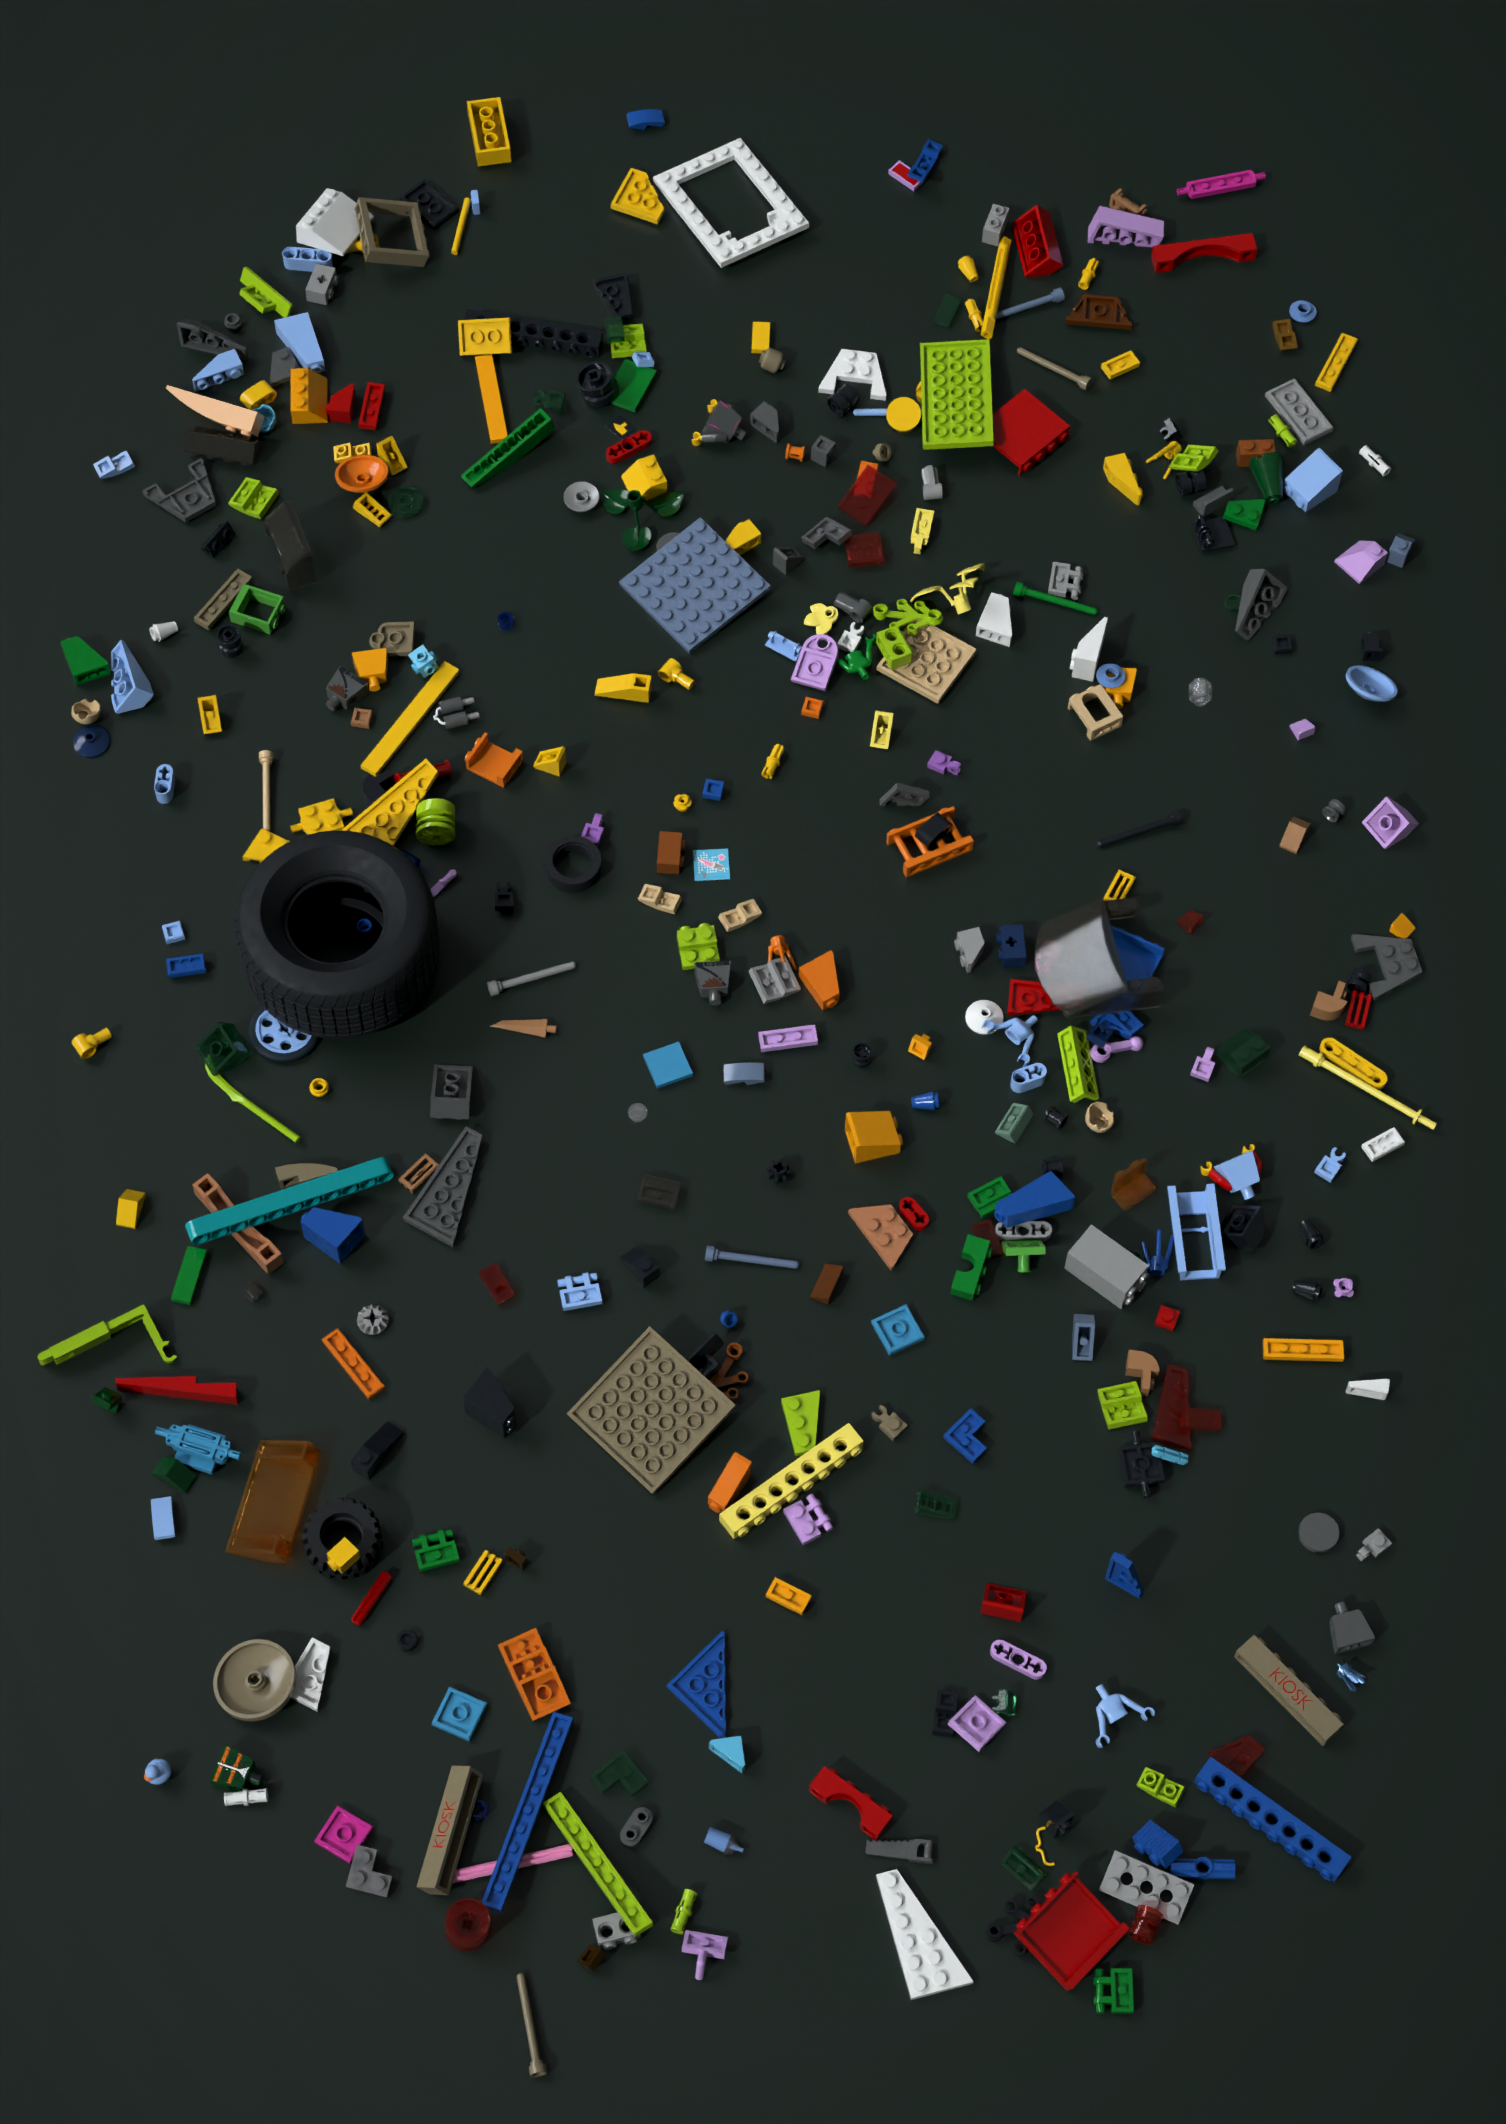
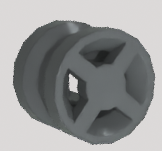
M1332 799L1329 802V806L1324 807L1322 810L1324 817L1334 823L1338 821L1340 815L1346 812L1345 806L1337 799Z

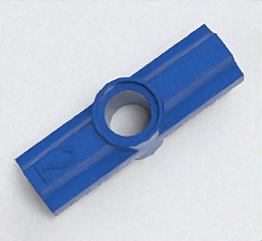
M1207 1857L1175 1859L1170 1865V1874L1181 1879H1197L1198 1881H1206L1207 1879H1235V1860L1208 1859ZM1204 1865L1207 1867L1208 1872L1201 1873L1197 1867Z

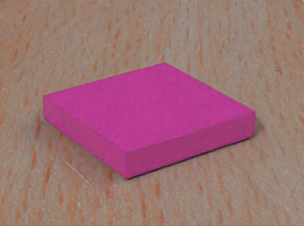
M337 1805L314 1842L351 1864L356 1846H363L374 1828Z

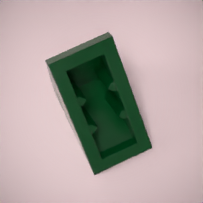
M162 1457L151 1473L156 1478L184 1493L188 1491L197 1477L178 1459Z

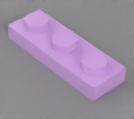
M815 1024L758 1032L761 1052L818 1045Z

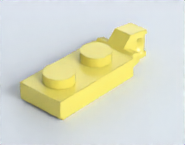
M916 509L911 533V543L915 544L913 552L915 554H921L922 545L927 546L934 517L933 510Z

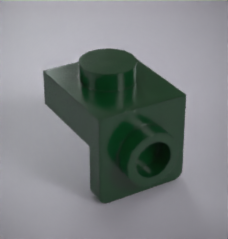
M105 1387L93 1396L92 1402L112 1413H116L119 1409L122 1395Z

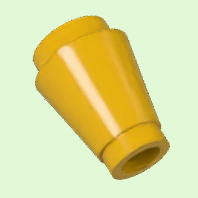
M964 256L959 259L958 268L970 282L978 280L979 276L973 258Z

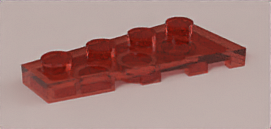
M1168 1364L1151 1439L1190 1450L1192 1447L1190 1441L1191 1426L1189 1424L1190 1405L1188 1404L1189 1384L1187 1369Z

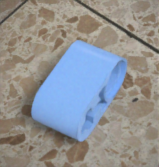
M162 764L156 770L154 790L158 802L167 804L173 799L175 776L170 765Z
M1034 1063L1015 1070L1011 1077V1089L1016 1093H1023L1042 1086L1046 1078V1067L1041 1063ZM1020 1079L1024 1082L1019 1083L1016 1080Z

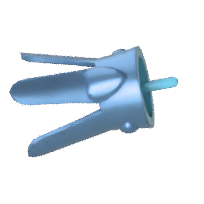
M1348 1662L1342 1666L1337 1664L1340 1667L1336 1673L1338 1677L1344 1680L1351 1692L1352 1690L1356 1692L1357 1689L1353 1682L1356 1684L1358 1682L1365 1683L1362 1677L1366 1678V1676L1354 1670Z

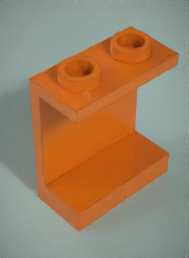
M485 732L481 738L479 737L476 740L472 751L467 752L465 756L466 769L504 788L523 762V752L516 748L513 753H510L489 742L488 733Z

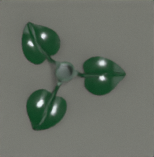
M624 489L601 490L602 504L610 514H621L624 512L625 507H630L634 510L636 528H628L622 534L624 546L632 552L641 551L646 548L652 538L648 527L640 528L637 511L643 507V502L652 510H657L660 516L670 517L680 510L684 494L680 492L663 493L653 499L652 505L637 490L630 492Z

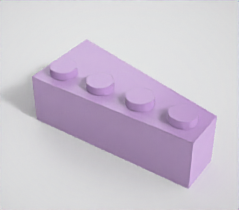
M1099 206L1088 226V243H1094V241H1102V244L1120 242V245L1135 243V246L1153 247L1159 245L1164 237V221Z

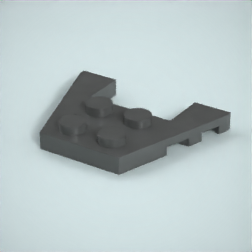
M202 458L188 465L189 471L196 478L195 480L168 495H165L157 483L142 490L143 495L184 522H188L215 507V499Z
M1359 934L1351 936L1356 953L1375 949L1385 978L1382 981L1368 983L1367 987L1372 995V1001H1376L1380 996L1388 994L1398 986H1403L1421 976L1422 969L1411 939Z

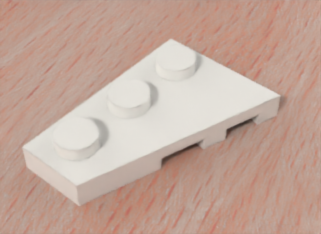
M312 1637L295 1665L297 1678L291 1698L318 1712L330 1646Z

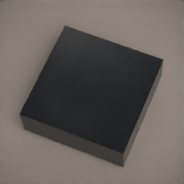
M1291 635L1272 636L1274 654L1293 652Z

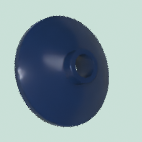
M94 725L81 728L73 738L75 751L86 758L102 755L110 744V738L106 730Z

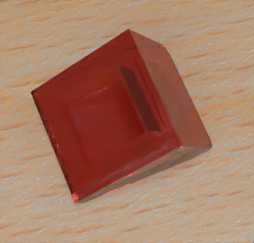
M1188 910L1176 923L1191 934L1203 923L1204 916Z

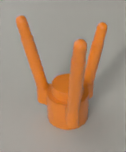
M781 935L772 937L770 939L771 945L768 946V962L772 960L774 953L775 955H780L781 961L784 963V953L786 952L793 970H797L785 937Z

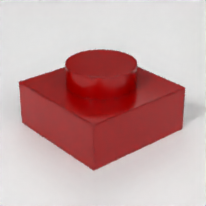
M1161 1305L1154 1325L1173 1331L1180 1311Z

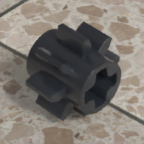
M783 1159L776 1162L772 1160V1167H767V1172L770 1173L769 1180L773 1179L776 1181V1184L782 1181L786 1183V1176H791V1171L788 1170L790 1164H785Z

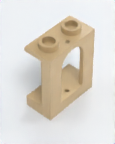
M1101 684L1095 687L1091 686L1086 691L1080 694L1076 693L1069 698L1068 709H1074L1088 729L1087 737L1090 741L1122 726L1123 715ZM1096 697L1101 700L1110 713V716L1097 722L1084 705V703Z

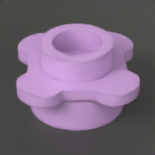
M1342 1278L1334 1280L1333 1285L1336 1289L1334 1295L1336 1297L1353 1296V1281L1351 1279Z

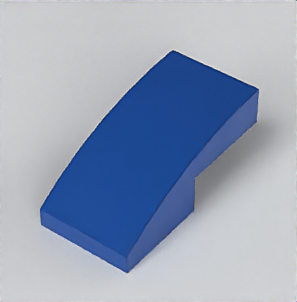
M638 110L629 112L626 115L629 128L645 130L647 125L663 127L665 124L662 110Z

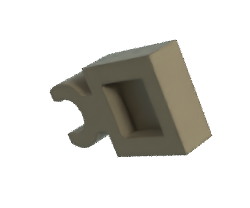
M880 1405L879 1410L883 1414L877 1415L873 1412L872 1418L877 1422H881L879 1428L894 1441L907 1429L908 1425L894 1412L888 1415L886 1408Z

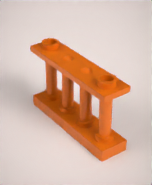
M954 806L943 808L938 813L953 824L950 832L956 841L945 844L942 838L937 843L938 849L928 850L915 837L916 831L933 815L901 828H894L887 833V845L896 843L906 860L903 865V873L906 877L973 850L974 840L971 835L962 837L952 820L955 815ZM912 836L922 855L916 858L912 857L903 839Z

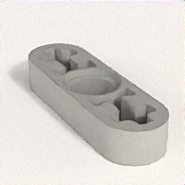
M1029 1221L1008 1228L1002 1222H999L995 1227V1236L1000 1241H1046L1051 1237L1052 1233L1051 1225L1045 1221ZM1012 1227H1015L1014 1235H1012ZM1025 1227L1029 1230V1233L1021 1235L1018 1229ZM1001 1228H1005L1006 1234H1002ZM1032 1228H1035V1229H1034V1231H1035L1034 1235H1032ZM1041 1228H1044L1046 1231L1044 1235L1041 1234Z

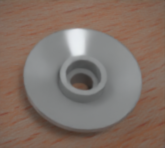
M575 482L569 485L564 492L565 504L571 510L577 512L589 511L599 501L597 488L588 482Z

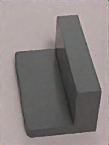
M1221 486L1193 501V506L1200 515L1205 517L1227 505L1228 501H1232L1234 490L1233 488L1225 490Z

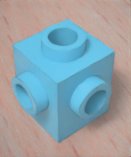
M424 645L408 654L413 663L411 667L416 674L420 673L424 678L439 668L436 664L437 657L432 651L428 652Z

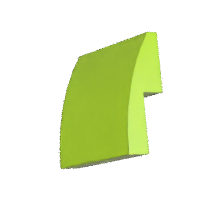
M643 324L608 327L612 358L632 357L634 352H647Z
M1188 445L1183 454H1176L1169 468L1200 471L1214 459L1219 451L1213 446Z
M246 477L228 504L242 513L262 519L279 495V492L276 488L263 486L260 480Z
M1136 1381L1098 1389L1100 1404L1109 1430L1147 1422L1142 1395Z

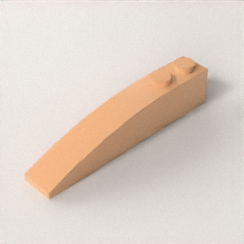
M167 385L166 389L176 398L199 414L225 426L226 430L234 433L237 430L241 431L240 434L251 437V435L258 437L264 420V416L260 413Z

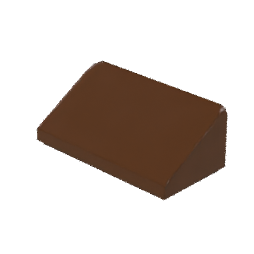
M825 1264L810 1298L828 1305L842 1276L844 1267Z

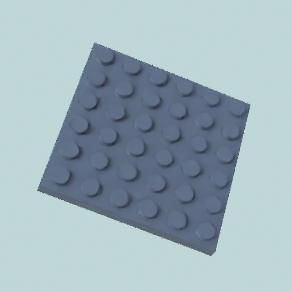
M701 517L619 581L620 586L689 654L771 590V585Z

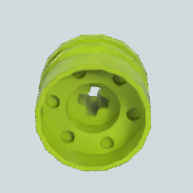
M439 798L420 802L416 807L417 839L428 845H444L453 841L455 838V805L450 801Z

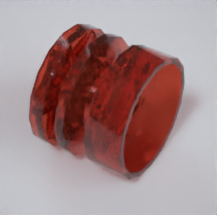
M474 1898L457 1900L449 1907L446 1913L444 1933L447 1941L452 1947L460 1951H472L485 1943L490 1928L488 1909L482 1902ZM463 1925H471L470 1931H468V1929H463Z

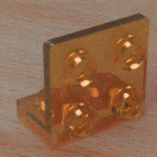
M1146 1158L1140 1161L1138 1159L1135 1160L1125 1171L1120 1170L1114 1176L1111 1195L1124 1211L1156 1191L1155 1185L1144 1173L1147 1164Z

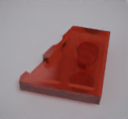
M1248 1735L1236 1742L1227 1743L1216 1750H1209L1207 1756L1214 1758L1241 1778L1262 1755L1265 1748Z

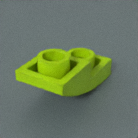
M1145 1767L1137 1783V1787L1173 1807H1177L1185 1791L1184 1786L1166 1779L1165 1775Z

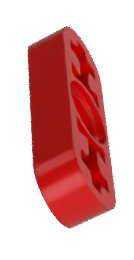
M641 430L608 447L606 450V460L611 464H617L648 448L652 443L650 432ZM630 444L633 446V448L631 450H627L624 448V446Z

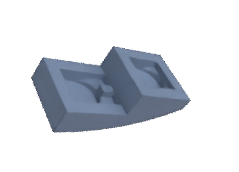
M725 1064L724 1083L726 1085L745 1082L747 1085L765 1082V1064Z

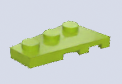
M820 1390L781 1398L795 1456L804 1455L816 1445Z

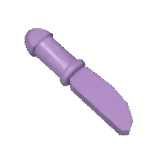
M450 870L448 874L431 888L433 897L457 876L456 870Z

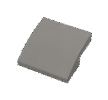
M786 957L784 963L781 961V958L770 960L768 964L752 967L748 971L763 1004L782 999L801 990Z

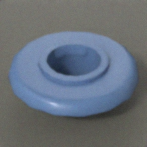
M1304 300L1292 303L1289 309L1290 316L1295 321L1301 323L1312 321L1317 312L1312 303ZM1299 309H1305L1307 312H1301Z
M1109 663L1099 667L1096 677L1102 686L1112 689L1122 685L1125 680V673L1120 666ZM1107 673H1113V674H1115L1116 676L1113 677V678H1110V677H1108L1106 674H1107Z

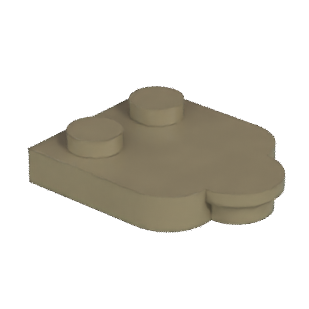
M413 621L381 624L378 632L371 635L369 639L370 646L373 649L386 648L387 657L408 656L414 650L415 623Z

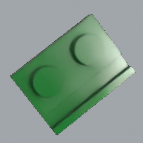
M1000 1176L969 1192L967 1197L983 1219L995 1212L997 1202L1012 1193Z

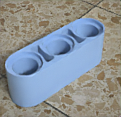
M287 247L282 252L284 266L288 270L313 272L316 264L333 267L331 252L321 249Z

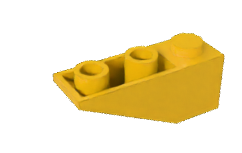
M1125 453L1105 457L1103 469L1108 481L1137 506L1140 505L1143 491L1141 487H1138L1137 476L1132 472L1130 459H1127Z
M632 673L598 679L595 696L649 703L652 688L651 676Z

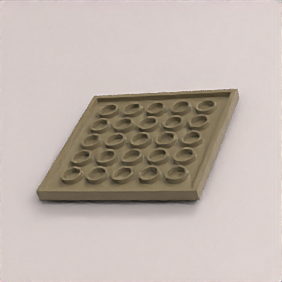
M649 1326L571 1408L567 1415L654 1495L737 1406Z

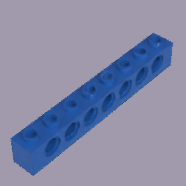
M1210 1757L1196 1776L1194 1782L1201 1791L1209 1792L1221 1805L1226 1804L1230 1807L1236 1816L1247 1819L1254 1829H1261L1271 1841L1282 1844L1289 1854L1300 1857L1309 1868L1314 1867L1324 1879L1335 1882L1350 1861V1855L1214 1758ZM1216 1779L1221 1780L1224 1786L1218 1787L1213 1781ZM1231 1793H1239L1241 1795V1799H1234L1231 1796ZM1251 1804L1256 1805L1259 1811L1252 1812L1248 1806ZM1266 1818H1274L1276 1820V1824H1269L1266 1821ZM1284 1830H1291L1294 1836L1287 1837L1284 1834ZM1302 1842H1307V1843H1309V1844L1311 1845V1848H1312V1849H1311V1850H1306V1849H1304V1848L1302 1847L1301 1843H1302ZM1319 1855H1326L1329 1858V1862H1322Z

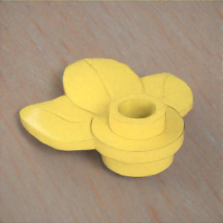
M821 603L810 606L812 613L806 616L804 625L816 627L817 634H826L831 630L832 624L837 621L839 617L838 610L833 606L826 607Z

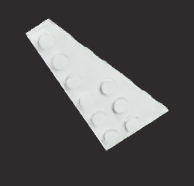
M895 1869L876 1874L911 2000L973 1984V1980L899 1871Z

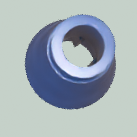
M933 1091L911 1097L912 1108L927 1110L940 1108L939 1094Z

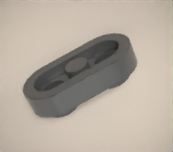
M645 1807L635 1809L622 1828L620 1840L625 1847H636L652 1825L653 1816L649 1809ZM639 1815H645L646 1819L639 1820L638 1817ZM632 1832L635 1835L633 1838H628L627 1834Z

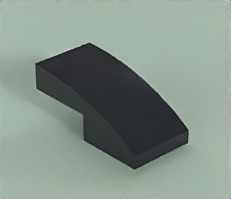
M937 1691L933 1735L953 1737L954 1730L948 1725V1722L956 1715L958 1692Z

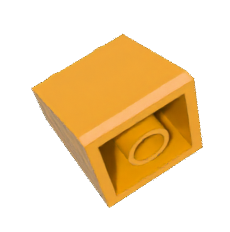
M890 1111L846 1113L845 1133L855 1164L900 1153L903 1140L901 1134H897V1121L895 1117L892 1118Z

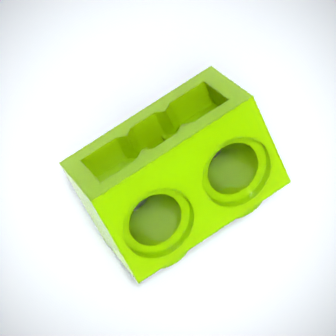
M897 625L877 632L876 643L891 670L911 663L912 647L907 645L903 631H899Z

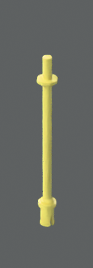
M1306 1045L1301 1049L1299 1056L1313 1063L1314 1067L1322 1066L1410 1116L1413 1118L1412 1124L1415 1125L1418 1121L1432 1130L1435 1129L1437 1123L1423 1116L1422 1109L1416 1112L1325 1060L1324 1054L1321 1052L1317 1053Z

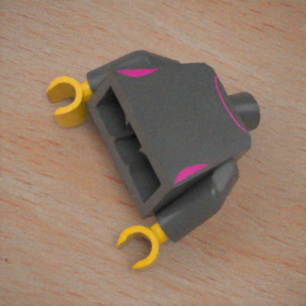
M713 399L710 401L711 405H707L708 412L711 414L701 432L703 433L702 436L699 432H694V439L691 441L694 446H699L702 441L728 443L733 436L742 440L746 434L745 430L738 427L742 418L732 404L724 403L721 400L717 403Z

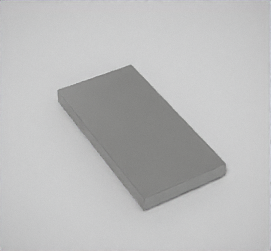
M1295 378L1265 393V397L1303 445L1333 431L1334 427Z

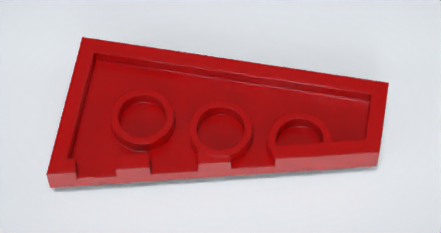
M1011 979L1007 1016L1082 1008L1085 1006L1086 987Z

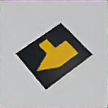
M618 416L606 426L622 440L636 429L621 416Z

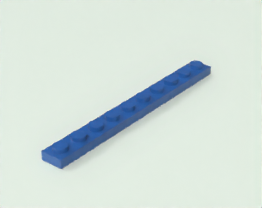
M553 1712L482 1899L481 1907L500 1913L503 1911L571 1729L573 1717Z

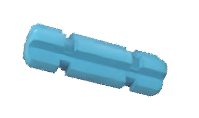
M1155 1445L1151 1449L1152 1455L1181 1465L1188 1463V1455L1160 1445Z

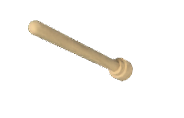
M263 750L259 752V762L263 765V829L270 831V765L274 761V753L270 750Z

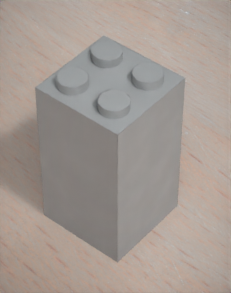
M1092 1224L1069 1250L1064 1268L1120 1309L1125 1305L1131 1304L1135 1298V1292L1137 1290L1140 1292L1147 1283L1145 1280L1149 1275L1147 1273L1149 1265Z

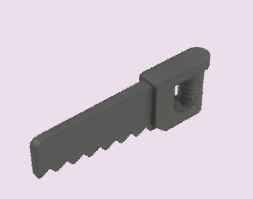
M916 1838L909 1842L906 1840L903 1842L899 1840L896 1842L893 1840L890 1842L887 1840L884 1842L872 1840L870 1842L867 1840L866 1843L867 1855L906 1859L909 1862L925 1864L934 1863V1859H932L933 1841ZM921 1845L924 1846V1856L917 1857V1849Z

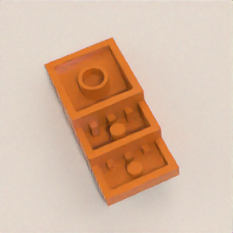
M536 1628L498 1644V1648L532 1721L571 1704Z

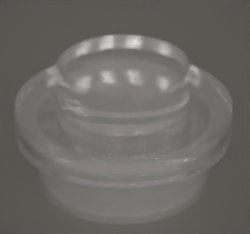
M635 1103L629 1107L628 1116L635 1122H641L647 1117V1108L641 1103Z

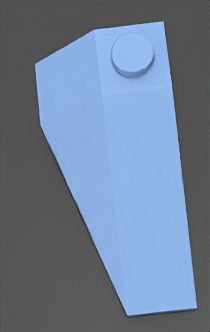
M120 640L111 651V671H114V679L111 681V686L114 687V694L111 695L115 713L117 714L144 707L154 695L146 675L126 643Z

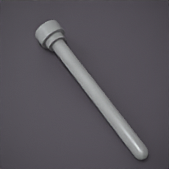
M573 961L502 982L492 980L487 982L488 990L491 996H495L502 992V989L574 969L576 963Z

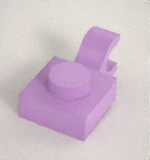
M1207 1047L1203 1058L1197 1056L1190 1076L1209 1081L1215 1066V1062L1211 1061L1214 1052L1213 1048Z

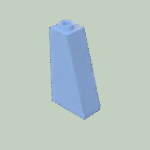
M308 312L274 320L277 335L286 347H289L300 365L316 373L325 371L324 359Z

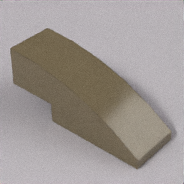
M314 1163L288 1164L275 1167L281 1189L338 1171L336 1167Z

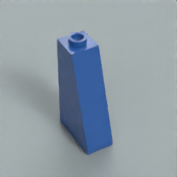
M1050 1171L997 1202L994 1215L998 1222H1002L1008 1228L1074 1208L1075 1196Z

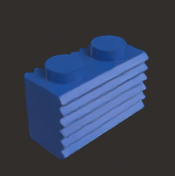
M1151 1819L1132 1837L1135 1842V1849L1142 1855L1146 1853L1149 1859L1157 1866L1161 1864L1163 1867L1168 1868L1183 1853L1179 1840L1152 1822Z

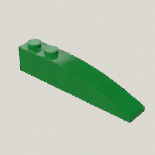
M540 408L465 471L461 478L471 488H474L499 474L531 451L556 429L552 419Z

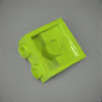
M703 923L698 928L683 926L680 930H677V942L683 970L694 969L695 962L720 961L714 925L710 926L708 923Z

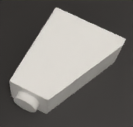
M991 592L977 624L976 636L1010 647L1012 628L1009 598L1002 594Z

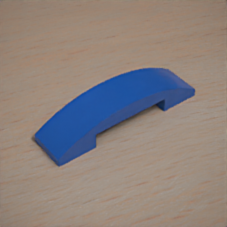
M928 139L907 176L923 183L930 174L943 145Z

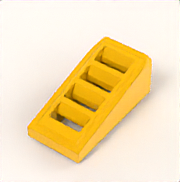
M367 492L354 502L353 508L378 527H381L392 517V514ZM381 515H384V517L381 520L377 519Z

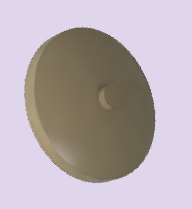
M264 1639L248 1640L230 1649L220 1660L213 1678L214 1694L221 1707L232 1717L243 1721L263 1720L279 1712L290 1700L296 1686V1668L290 1655L277 1643Z

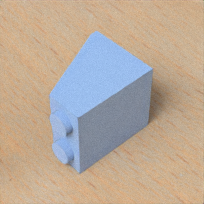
M1318 448L1285 478L1283 485L1284 493L1290 496L1299 508L1307 512L1338 492L1343 470Z

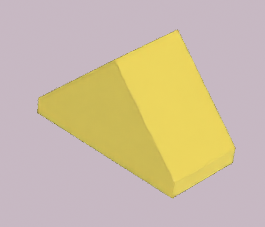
M875 710L870 747L888 749L894 713Z

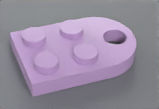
M816 634L809 637L802 646L791 681L826 691L838 658L836 642L830 636L824 634ZM825 640L828 642L825 648L818 647L820 641Z

